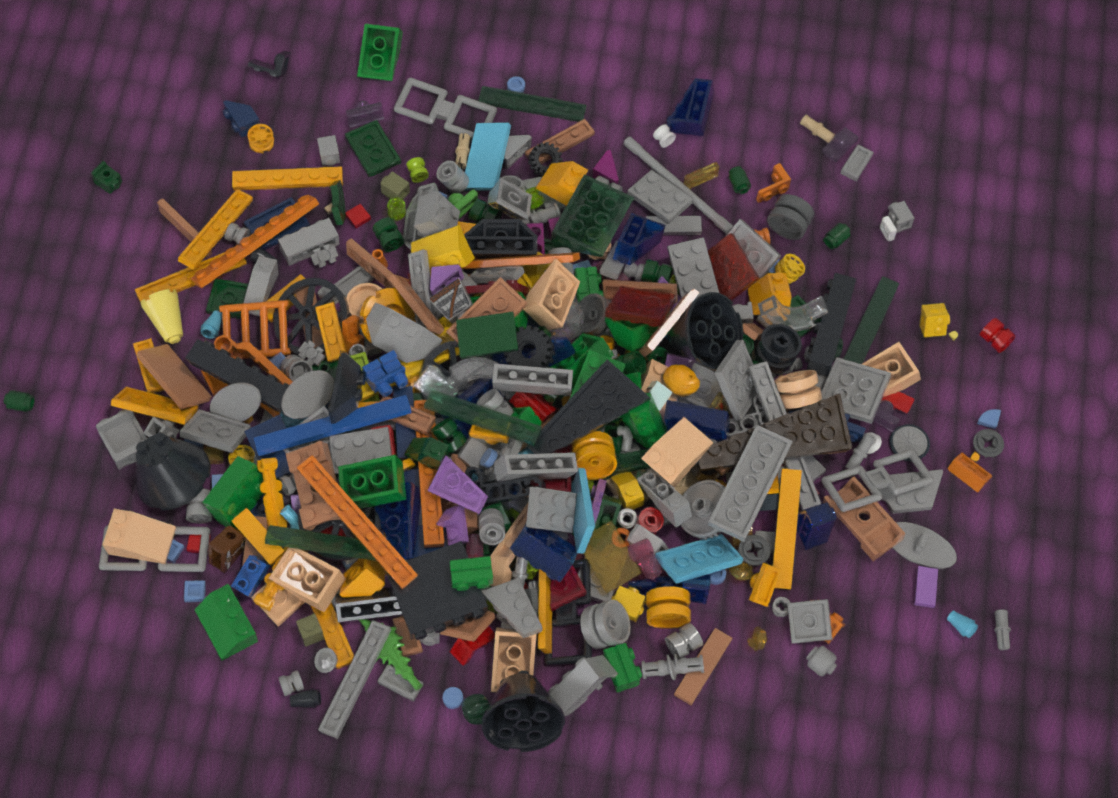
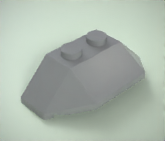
M435 183L420 186L417 190L418 193L414 196L406 210L403 238L404 244L410 250L411 242L425 237L413 225L420 196L438 191Z
M378 303L374 304L366 318L372 344L387 353L394 350L398 359L405 363L425 359L443 341L425 327Z

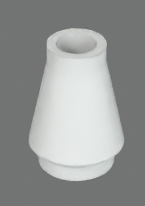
M626 508L619 512L617 520L622 527L631 528L637 522V515L632 509ZM624 516H628L630 518V522H624Z

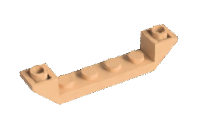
M528 503L505 534L503 541L498 544L490 556L493 573V584H490V586L494 587L511 581L513 578L509 565L535 529L526 527Z

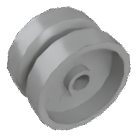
M608 600L600 604L588 606L581 614L580 623L583 636L594 649H604L627 641L630 635V620L627 611L617 600Z

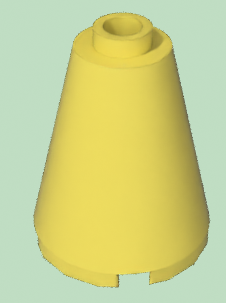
M169 289L149 295L150 299L146 302L143 299L141 301L143 310L165 342L175 344L181 341L183 329L177 291L173 289V292H170Z

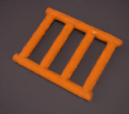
M279 300L219 306L220 313L222 312L223 335L231 338L230 312L241 311L242 342H250L249 311L260 310L261 350L258 351L265 357H274L280 352L284 356L291 355V350L288 348L286 307H288L289 301ZM279 308L280 348L269 349L267 309Z

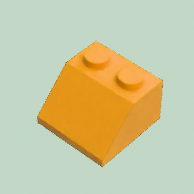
M573 161L552 163L536 186V189L568 207L582 185L588 169Z
M767 273L748 288L747 292L749 301L752 302L753 315L790 314L791 292L786 273Z
M368 550L343 573L346 579L340 587L339 595L341 597L372 596L376 591L379 592L384 587L385 569Z

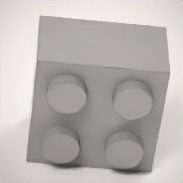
M439 191L420 196L413 226L426 237L456 226L460 211Z

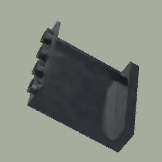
M462 541L407 560L406 562L418 574V577L403 590L386 572L411 640L415 638L416 640L424 639L429 633L434 631L435 633L443 632L448 626H459L464 624L467 619H479L487 613V603L481 589L477 588V586H471L465 591H458L457 588L452 589L450 560L468 558Z

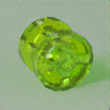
M531 187L525 191L532 195L530 210L536 209L544 203L545 199L539 194V190L536 187Z
M398 197L388 201V216L396 221L403 219L406 215L405 201Z

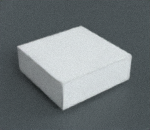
M889 216L882 218L880 230L889 242L894 240L897 229Z

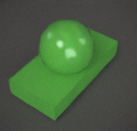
M473 189L466 196L460 193H453L448 197V201L460 211L459 219L472 208L478 199V193Z

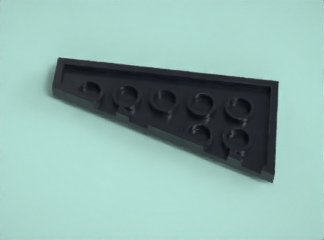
M607 359L526 446L534 454L556 453L651 400V398Z

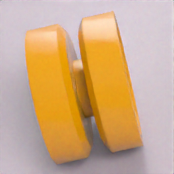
M593 431L572 443L571 451L575 453L577 468H585L587 480L603 479L615 471L617 459L614 442L607 433Z
M659 587L646 593V606L649 608L646 612L647 623L650 626L662 629L679 628L690 623L689 591L680 587Z

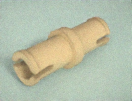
M807 114L800 122L801 125L812 131L814 136H819L828 144L836 136V134L823 127L824 124L816 122Z
M463 133L459 135L458 146L455 150L457 155L455 163L460 168L461 164H463L462 169L466 168L467 156L470 153V135L464 133V139Z

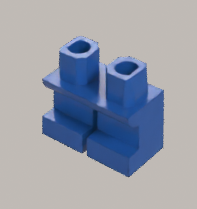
M394 350L380 357L379 361L376 359L362 367V374H365L368 385L374 393L379 392L384 398L393 392L390 384L395 382L399 389L408 385V379L405 375L406 368L401 365Z
M249 555L231 587L248 597H252L261 583L259 580H263L271 565L256 555Z

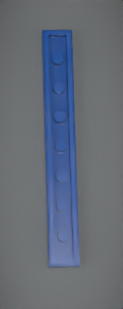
M407 395L358 408L336 424H331L330 417H325L254 437L258 456L411 414L412 411Z

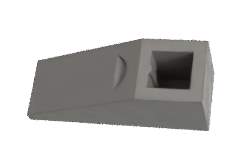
M653 468L637 478L638 483L660 512L675 527H678L692 517L689 502Z

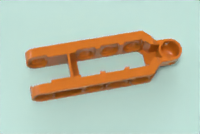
M225 335L219 336L214 341V348L219 351L221 348L231 354L230 357L234 359L236 357L241 359L250 357L267 374L277 378L278 383L282 385L284 383L289 385L292 383L283 372L250 342L236 344L230 337ZM260 403V406L273 417L280 415L279 412Z

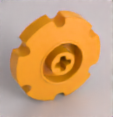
M396 288L377 290L376 297L368 296L360 311V316L364 318V323L360 326L364 336L370 343L372 341L366 318L375 303L388 307L416 322L415 312Z

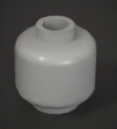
M815 646L806 658L808 660L807 666L819 676H824L826 673L831 675L837 667L835 664L836 655L824 646L819 648Z

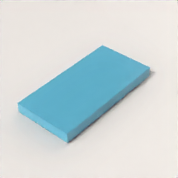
M476 123L465 170L469 177V184L465 190H492L498 182L511 129L509 123Z
M578 468V472L571 485V492L577 493L573 532L576 552L584 554L594 531L595 522L585 468Z
M722 534L713 538L709 537L707 540L702 539L661 551L655 555L657 562L676 584L730 568L743 562V557Z

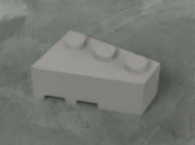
M604 655L581 658L576 662V667L572 671L563 675V680L559 684L549 689L548 692L562 708L565 716H569L587 701V697L595 689L600 690L603 687L601 683L606 678H614L618 674Z

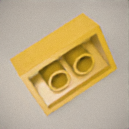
M460 225L411 242V253L427 250L430 279L432 267L459 265L463 268L475 259Z

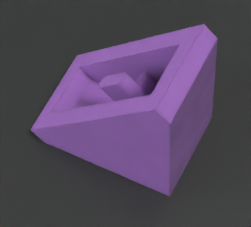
M459 265L432 267L430 281L432 295L457 278L460 280L465 278Z

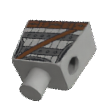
M459 278L429 298L434 306L452 324L473 305L464 283Z

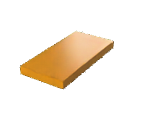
M125 387L111 399V406L184 425L198 411V405L180 409L172 398L130 387Z

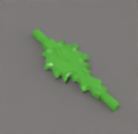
M360 619L359 621L365 627V632H367L371 622L369 619ZM390 627L392 630L377 660L381 658L383 664L388 660V665L392 664L394 666L395 674H401V677L408 680L417 691L422 687V684L414 676L412 667L407 664L411 659L402 656V651L398 650V648L405 645L400 642L403 637L395 633L396 627Z

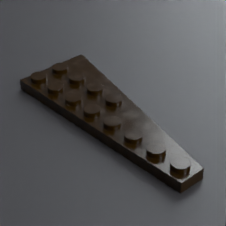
M840 393L760 425V427L793 441L785 459L852 449ZM755 428L748 429L743 433L712 444L697 461L699 471L736 466Z

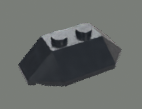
M482 219L464 234L476 258L537 255L538 236L520 219Z
M340 351L328 409L331 424H336L358 409L359 401H362L363 398L362 385H365V374H362L360 365L345 351Z

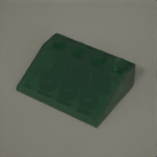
M584 174L554 227L550 242L562 248H569L573 252L603 257L634 197Z

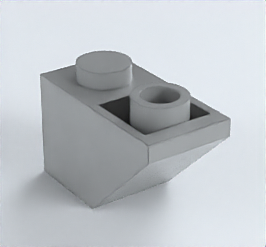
M637 523L627 538L628 543L642 560L658 566L660 564L655 559L656 553L669 549L663 540Z

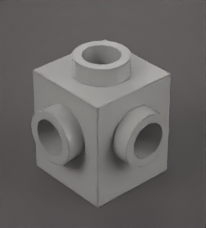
M153 417L144 434L151 437L158 432H162L167 436L176 438L179 429L173 426L175 424L173 421Z

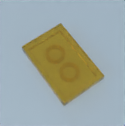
M612 521L593 531L584 555L606 593L613 591L642 573Z

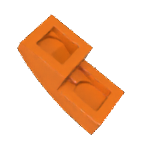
M352 315L342 321L343 340L348 355L353 345L361 344L364 346L365 336L359 334L360 317Z

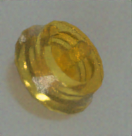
M746 562L729 568L735 580L744 581L753 576L752 566Z
M759 626L755 627L752 639L748 638V645L754 651L762 650L767 642L766 631Z

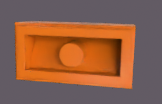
M962 452L948 467L951 473L976 492H979L992 478L989 472Z

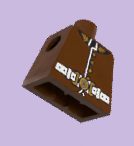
M227 526L208 544L209 564L225 574L245 549V536L238 528L234 529L231 526Z

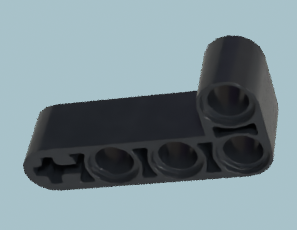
M471 466L465 471V474L471 480L473 473H479L478 479L473 482L488 496L484 505L529 498L530 488L526 486L533 487L535 483L539 484V488L546 489L545 482L537 477H526L487 484V476L483 470ZM515 485H519L520 491L514 495L512 489ZM499 488L501 491L500 495L494 498L493 492Z

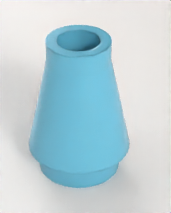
M216 310L213 311L211 316L201 325V334L204 337L213 339L218 336L222 313Z
M954 610L947 618L963 637L970 638L978 628L975 620L963 616Z

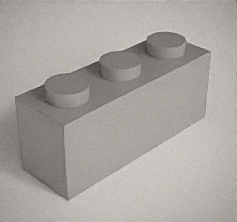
M329 218L319 220L309 227H303L295 233L284 235L278 239L280 250L289 266L309 258L311 254H314L313 250L320 247V250H324L323 246L329 243L331 246L340 245L338 233Z

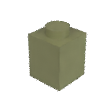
M392 171L382 179L381 193L399 205L410 193V185L408 181Z
M315 614L296 621L305 647L324 640L323 631Z

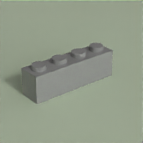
M494 364L493 389L571 396L573 370Z
M575 453L503 455L494 461L497 481H508L526 477L567 479L578 472Z

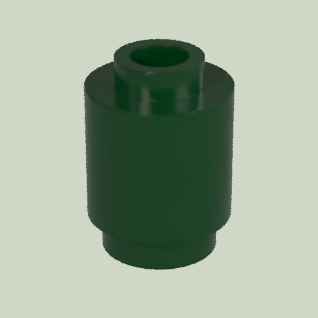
M740 166L732 168L728 172V178L734 192L741 195L747 193L751 188V183L746 171Z
M837 223L825 234L823 238L825 245L830 249L838 248L850 237V228L846 224Z
M10 390L4 396V404L7 409L27 412L32 411L34 407L35 397L30 395V393Z

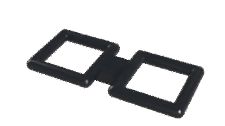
M589 559L570 560L574 568L582 567L583 586L587 594L557 608L556 619H552V627L581 624V616H578V605H586L591 602ZM552 635V653L545 654V664L547 666L574 664L583 657H592V647L584 638V654L553 657Z

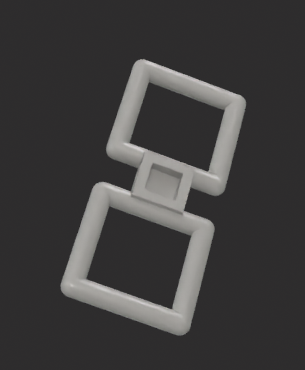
M408 78L394 106V111L428 124H433L436 118L445 120V130L459 135L463 133V136L466 133L470 135V139H473L474 132L452 125L462 103L489 112L484 123H492L497 113V108L462 95L457 96L455 103L444 100L447 95L445 89L414 78ZM412 86L438 94V98L429 116L402 107Z
M913 449L875 460L873 462L875 469L868 472L862 466H856L821 479L824 487L841 512L880 501L882 494L879 489L888 487L894 495H899L934 482V478ZM910 458L924 478L897 487L883 466ZM859 474L872 495L845 503L832 482Z
M105 526L99 569L144 571L147 566V561L139 560V563L108 562L109 554L103 547V541L108 526ZM176 527L175 534L201 535L198 564L167 563L166 560V564L158 563V569L160 571L173 572L205 571L210 529L208 527Z

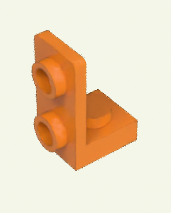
M780 163L773 167L771 177L774 184L758 191L756 199L758 203L768 201L773 196L788 191L791 178Z

